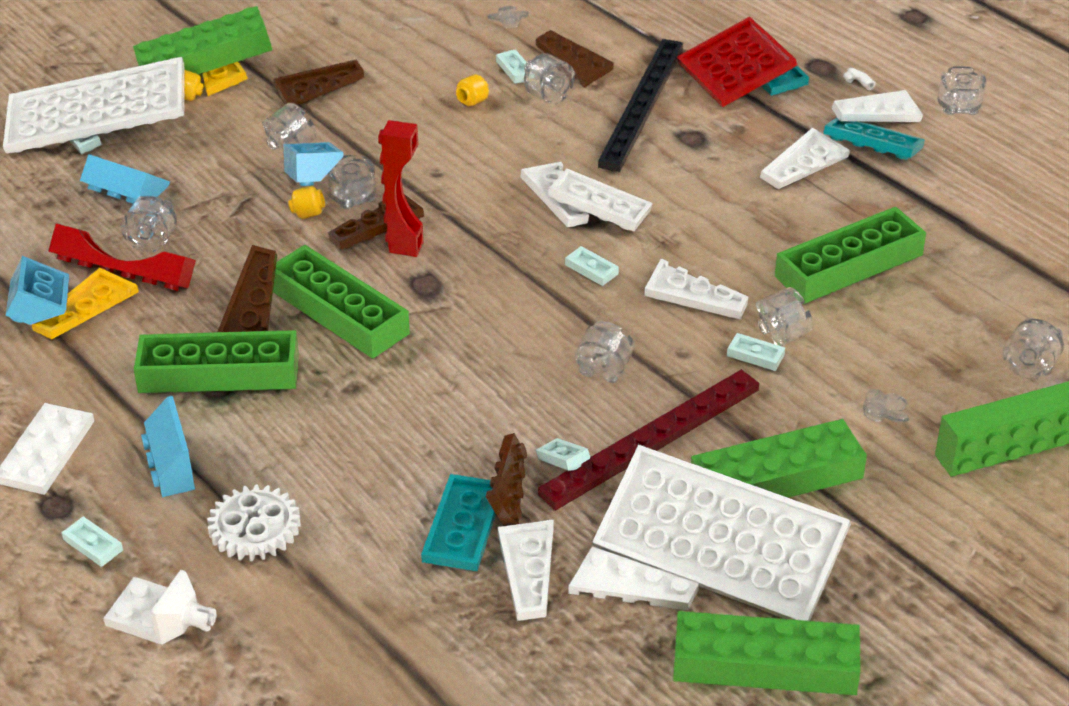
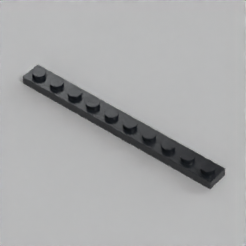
M662 39L598 160V168L621 172L677 62V56L683 50V42Z

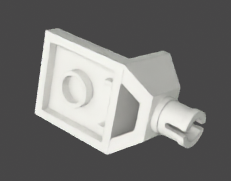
M180 570L169 587L133 577L105 615L104 623L105 626L162 645L184 634L189 626H194L208 632L211 629L210 626H213L215 623L216 609L197 603L195 591L186 571Z

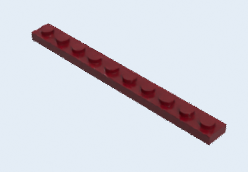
M742 369L591 456L590 459L581 463L578 469L567 470L538 487V496L555 511L627 469L638 445L658 451L759 391L760 383Z

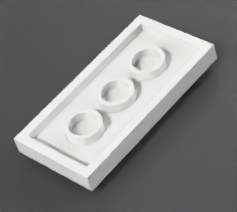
M567 168L549 187L547 196L554 198L559 203H566L576 207L581 212H588L598 216L603 221H610L625 230L635 231L645 219L653 204Z
M44 403L0 465V485L45 495L94 423L93 413Z

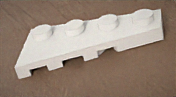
M906 90L837 100L833 102L831 108L839 121L921 122L923 117L922 112Z
M812 128L761 171L760 178L777 189H781L847 158L850 150Z
M562 162L521 169L520 177L566 227H575L588 223V212H581L576 207L566 203H559L554 198L547 196L549 187L564 172Z
M663 259L659 261L645 287V296L730 318L741 319L748 305V296L723 285L714 286L705 277H693L687 274L688 270L682 267L675 269L668 266V261Z
M554 520L498 527V538L517 621L542 618L547 615Z
M595 547L590 549L569 584V594L579 595V592L593 593L595 598L605 599L606 595L622 597L623 602L630 603L643 600L649 601L651 606L688 611L699 590V583Z

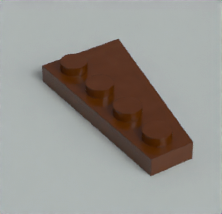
M552 30L536 38V46L549 58H555L557 65L561 68L565 67L569 70V75L574 79L578 78L580 85L584 88L614 70V62Z
M356 59L273 79L278 94L286 108L289 109L363 79L364 70Z
M405 195L408 205L418 219L425 217L423 208ZM381 201L378 203L379 207L373 211L367 209L362 212L360 219H350L329 231V240L342 250L385 233L387 231V224L384 223L386 204H383Z
M255 245L251 246L217 332L268 331L277 263L276 251Z
M515 433L504 435L499 451L501 461L496 462L494 467L497 476L491 477L490 486L493 490L486 493V499L503 526L519 524V519L522 518L520 503L524 497L522 479L525 478L524 459L527 458V451L524 443H520Z

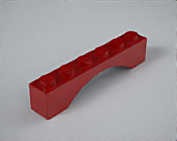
M388 120L384 129H381L378 135V143L382 146L380 154V164L383 165L381 184L384 185L385 189L382 202L386 204L384 223L387 224L385 242L388 243L389 253L417 257L424 243L423 223L416 217L408 205L402 186V171L404 166L412 159L419 145L418 126L413 123Z
M57 223L55 224L48 252L57 254L56 259L71 263L72 258L78 259L77 265L92 268L93 264L100 265L99 268L110 273H114V269L121 271L120 276L135 280L136 275L143 277L142 282L157 285V281L165 282L164 288L176 291L179 290V286L189 288L196 262L194 259L165 251L142 260H119L106 253L93 240L89 232Z

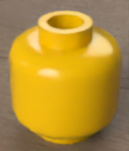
M184 70V100L193 101L196 96L201 97L204 84L201 83V76L199 74Z
M477 74L461 79L456 87L458 100L466 106H474L483 102L489 94L488 83Z
M311 185L294 190L292 192V199L288 200V204L292 214L296 213L300 219H306L322 213V209L325 207V199L320 189L317 190L315 186Z

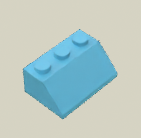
M330 142L283 144L284 172L295 182H299L301 186L314 185V182L321 181L343 158V151Z
M88 154L80 178L81 182L88 184V189L100 193L102 189L108 190L106 195L118 199L121 198V195L127 196V202L139 206L141 201L151 204L170 184V181Z
M22 256L10 280L5 316L10 317L15 322H24L31 325L64 314L67 307L69 274Z
M169 396L144 422L146 433L141 434L144 450L150 449V452L146 453L149 469L155 468L154 471H151L154 488L160 487L162 497L195 490L189 451L174 398Z

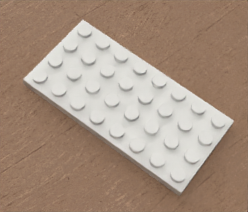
M182 57L9 94L3 142L6 154L18 153L36 147L42 148L54 143H65L68 140L87 138L96 134H106L115 130L130 129L138 125L153 124L157 121L184 116V62Z
M638 445L592 543L596 548L699 583V587L781 618L810 621L851 522L849 519Z

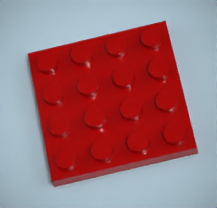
M750 16L677 56L678 63L722 107L797 66L796 58Z

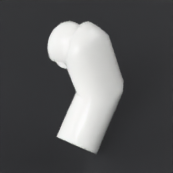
M848 68L847 72L843 74V78L848 83H852L856 79L867 90H872L876 85L875 81L866 73L855 68Z

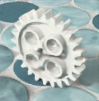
M255 485L253 490L250 491L247 486H244L241 493L234 489L232 490V497L223 495L224 503L216 501V509H210V518H207L209 537L212 538L213 546L218 545L219 552L227 550L228 557L237 553L238 560H242L245 555H249L250 561L254 560L255 555H259L264 560L266 557L265 553L268 552L276 556L277 548L285 551V542H294L293 535L299 534L298 527L301 526L299 507H296L295 500H289L288 493L281 495L279 488L270 492L269 485L263 490H259V486Z

